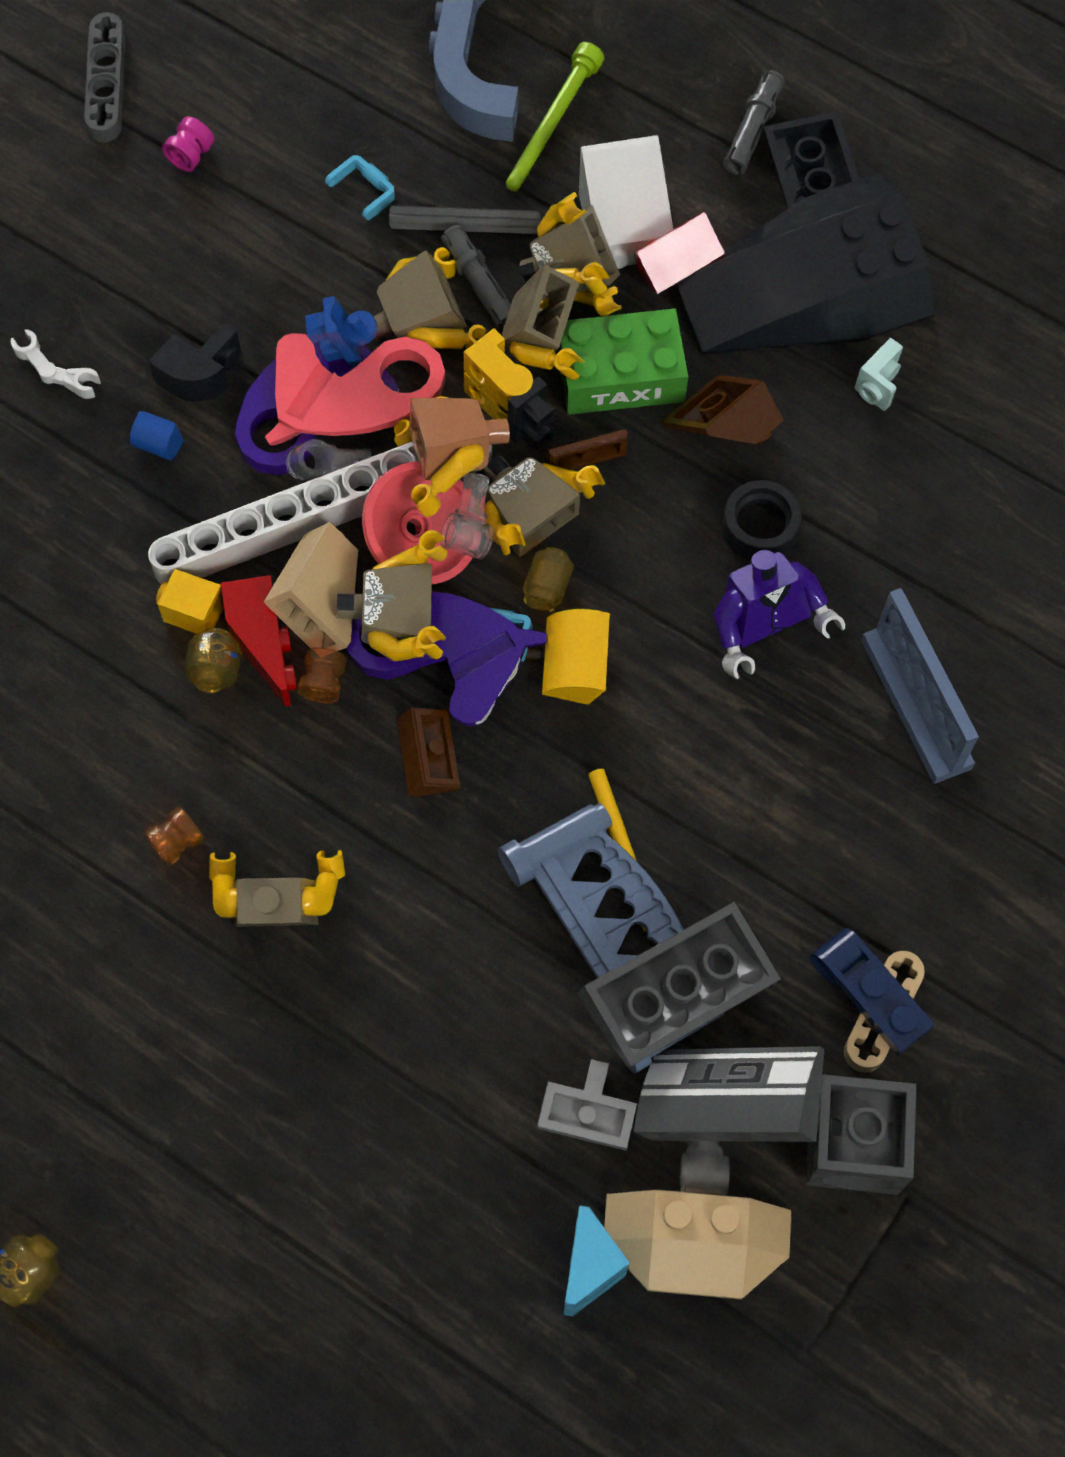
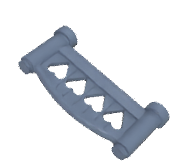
M601 803L595 806L590 804L520 843L512 840L497 849L503 868L516 886L519 887L535 878L596 978L638 956L617 954L631 926L636 924L644 926L648 932L647 939L653 941L656 945L684 930L668 900L652 878L625 849L606 833V829L612 826V820ZM588 852L597 853L601 858V867L608 869L611 874L610 880L604 883L571 881L583 856ZM611 888L620 889L624 894V903L631 905L634 910V915L629 919L595 918L594 916L606 892ZM724 1013L628 1068L633 1073L641 1071L652 1064L651 1058L722 1017Z

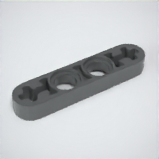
M108 12L100 13L93 17L89 24L84 119L88 134L97 142L114 140L120 134L122 128L126 37L119 16ZM108 29H110V31H109V41H110V43H109V42H104V38H103V35L105 34L106 30H108ZM108 56L116 59L112 65L107 67H100L96 64L102 57ZM101 87H111L114 89V92L108 97H98L95 95V92ZM100 111L106 112L108 118L103 126H98L101 124Z

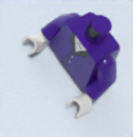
M768 550L758 551L752 557V564L732 572L728 576L726 592L714 611V619L722 648H727L728 651L722 661V667L724 671L736 679H739L737 666L740 662L745 672L751 675L755 671L754 660L741 653L740 647L744 648L811 617V611L815 610L817 613L814 617L815 628L826 638H830L826 632V625L831 620H834L835 624L842 631L845 629V622L842 617L827 608L826 604L829 600L815 574L799 562L789 563L783 553H773Z

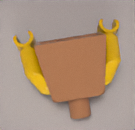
M444 396L436 398H411L410 422L407 419H402L394 426V433L396 434L394 441L399 447L413 441L424 479L431 480L432 482L429 486L427 484L415 486L411 493V498L417 505V509L425 517H430L438 512L441 502L436 496L440 492L446 493L461 477L471 471L483 469L488 465L489 445L508 443L510 439L509 424L506 418L485 420L479 402L468 398H448Z

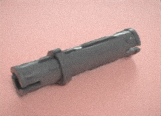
M770 70L769 73L764 71L756 92L747 100L745 106L746 114L723 161L724 168L732 174L738 175L740 172L742 175L746 172L750 158L762 135L763 128L767 121L774 116L777 97L785 84L784 77L776 71Z
M453 225L444 231L445 235L441 236V241L456 261L455 268L461 276H465L469 281L472 289L490 314L498 330L502 331L511 304L485 264L486 258L482 251L476 250L461 225Z

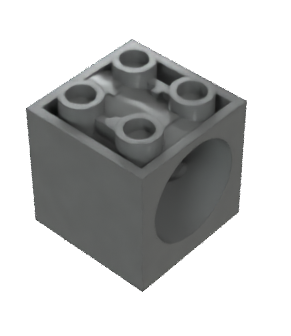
M822 1075L816 1142H808L806 1186L898 1195L914 1177L916 1084Z

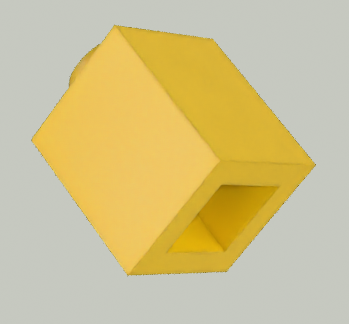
M174 569L168 582L164 581L161 584L156 596V603L164 622L202 636L213 631L224 608L221 585Z

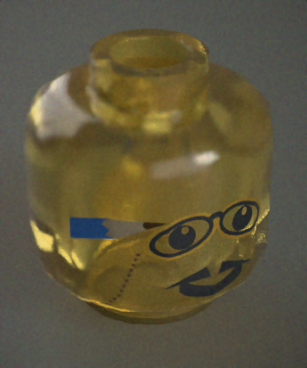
M209 628L194 635L189 641L184 663V674L187 679L199 690L206 693H216L232 687L238 679L243 651L239 642L229 632L218 628Z
M38 1233L33 1238L19 1234L11 1238L0 1251L1 1300L13 1307H18L20 1303L33 1305L60 1274L59 1263L54 1257L58 1249L50 1240Z

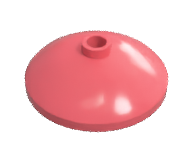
M419 461L403 463L381 475L367 494L362 513L365 541L372 556L380 564L417 544L419 545L420 537L426 531L435 530L445 537V540L438 542L434 547L441 546L446 549L447 557L439 562L429 557L427 562L432 564V585L439 584L458 575L472 560L478 547L481 531L478 507L470 490L459 479L446 493L440 492L436 495L441 502L438 512L430 517L423 516L411 498L412 489L419 484H427L429 486L432 482L431 480L424 479ZM408 522H411L415 525V535H412L408 532Z

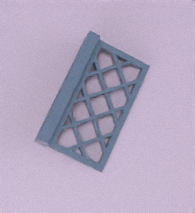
M902 588L894 590L888 595L877 628L863 633L861 642L933 784L973 769L975 762L970 753L979 736Z

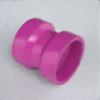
M187 116L178 124L176 128L177 134L170 136L163 144L162 151L174 166L183 171L191 172L200 162V154L207 152L215 139L211 130L204 123Z

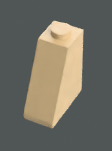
M331 522L303 535L264 600V603L320 658L347 648L351 642L352 619L336 618L337 593L355 594L358 549Z

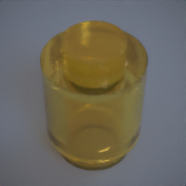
M546 548L535 553L523 586L525 594L523 600L529 607L541 612H553L556 605L562 603L574 568L572 561L568 559V555L564 551L557 548Z

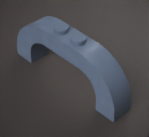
M443 0V2H437L435 25H438L437 32L431 31L429 54L434 55L435 88L442 107L456 123L472 133L486 138L513 142L518 116V87L485 82L473 75L467 67L476 14L480 5L485 0Z

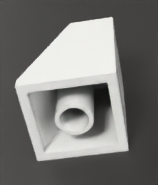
M658 135L581 147L579 177L581 206L584 209L593 205L618 269L626 265L636 264L634 252L673 230Z

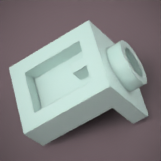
M892 338L861 367L854 387L866 402L877 405L883 411L891 405L896 391V386L890 381L901 368L898 360L903 346Z

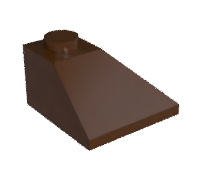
M717 375L661 422L668 429L756 445L767 440L772 435V430L784 420L764 381Z

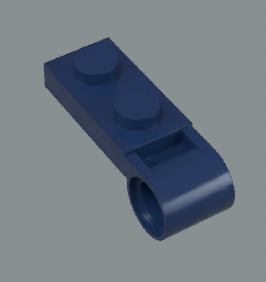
M844 928L810 955L811 961L819 974L832 986L838 985L897 1056L934 1027L935 1024L877 956L871 952L851 929Z

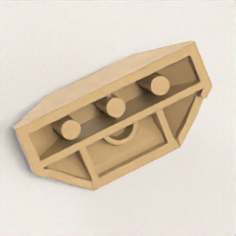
M662 1190L607 1194L604 1228L630 1262L628 1270L647 1291L743 1299L789 1258L791 1210L751 1198Z

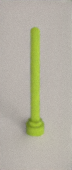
M582 42L571 57V67L573 70L506 180V187L510 191H517L521 187L585 78L596 74L604 62L603 52L594 44Z

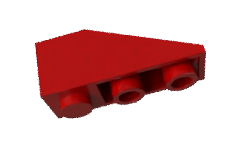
M271 575L221 583L225 618L232 640L284 706H291L289 691L296 690L297 684L293 664H285L284 652L292 651L288 627L280 628L279 617L264 603L273 587Z

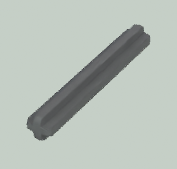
M392 206L389 211V224L392 229L445 231L453 225H461L465 232L537 234V226L541 222L540 212L531 210Z

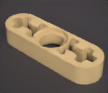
M895 952L888 957L884 966L895 978L897 972L891 967L898 969L902 964L910 967L908 974L914 979L907 977L901 986L914 999L924 977V965L920 958L911 952ZM860 1013L845 1044L844 1057L851 1068L858 1072L867 1073L876 1070L882 1064L890 1046L878 1034L871 1049L873 1053L877 1054V1057L870 1055L866 1060L858 1057L860 1049L854 1046V1043L862 1045L870 1030L877 1032L862 1013ZM865 1023L869 1028L862 1027V1024Z

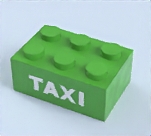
M676 309L567 321L557 352L564 348H570L585 361V363L575 362L570 366L571 369L580 375L578 379L570 380L561 373L567 415L685 402L688 372Z

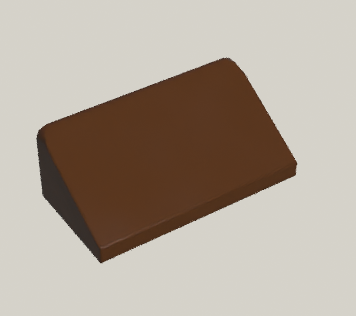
M626 429L605 432L545 448L542 450L545 462L550 465L568 470L585 467L625 456L628 432Z
M410 707L397 720L409 796H424L459 790L461 786L448 710Z

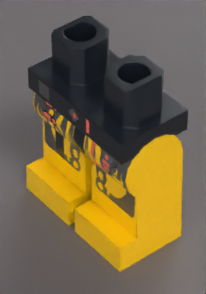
M495 328L464 351V392L472 399L477 400L480 407L492 419H507L510 439L515 444L524 437L535 449H538L554 436V428L549 423L555 417L556 408L546 400L547 384L539 376L533 380L529 369L523 365L515 364L505 354V339Z

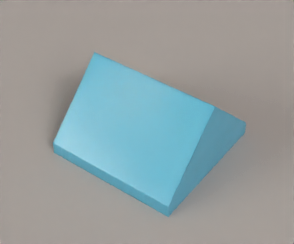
M579 1206L563 1314L567 1316H574L623 1279L630 1264L591 1209L586 1206Z

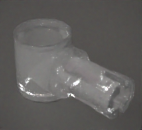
M312 439L293 447L286 457V466L291 476L297 480L306 481L371 457V452L368 448L337 449L333 444H327L319 439ZM305 451H309L315 457L316 465L314 470L307 467L304 462Z
M469 473L467 476H464L460 505L453 513L448 515L441 531V535L445 537V540L441 541L440 545L444 549L479 560L487 555L494 533L493 526L486 523L487 514L484 512L489 484L488 477L476 473Z
M691 1141V1145L687 1147V1153H682L680 1192L727 1196L729 1156H723V1148L719 1146V1141Z

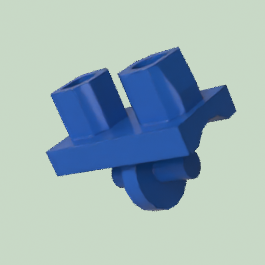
M335 296L323 298L324 311L305 316L307 337L312 343L320 342L322 356L327 362L344 358L351 368H355L362 362V358L357 353L356 348L374 339L378 330L377 321L366 311H356L348 315Z

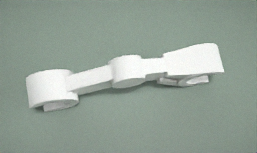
M24 330L31 343L27 347H19L16 341L11 338V345L16 356L22 360H29L44 383L64 385L85 399L95 397L92 387L82 386L86 381L101 384L95 370L91 368L66 370L55 367L41 353L37 337L30 330Z

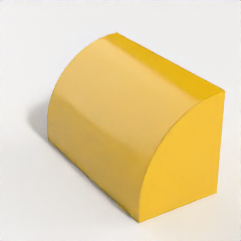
M571 609L560 611L547 617V642L545 643L542 695L589 705L606 691L610 613L590 609Z

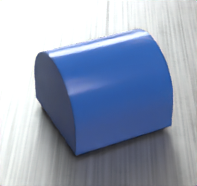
M139 411L130 433L131 446L164 459L172 460L184 442L176 423L145 411Z

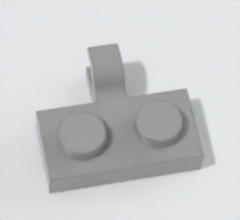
M591 1059L584 1090L548 1082L537 1129L626 1151L637 1103L602 1095L609 1063Z

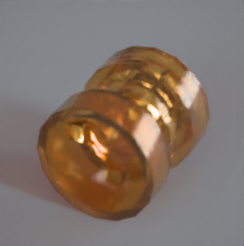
M327 648L308 649L303 663L306 673L300 678L298 694L318 703L337 702L341 692V684L338 681L339 677L345 673L347 658L343 654Z
M177 806L167 814V820L161 825L154 824L143 832L150 845L168 866L178 861L181 857V852L187 847L195 848L205 840L200 830L180 806Z

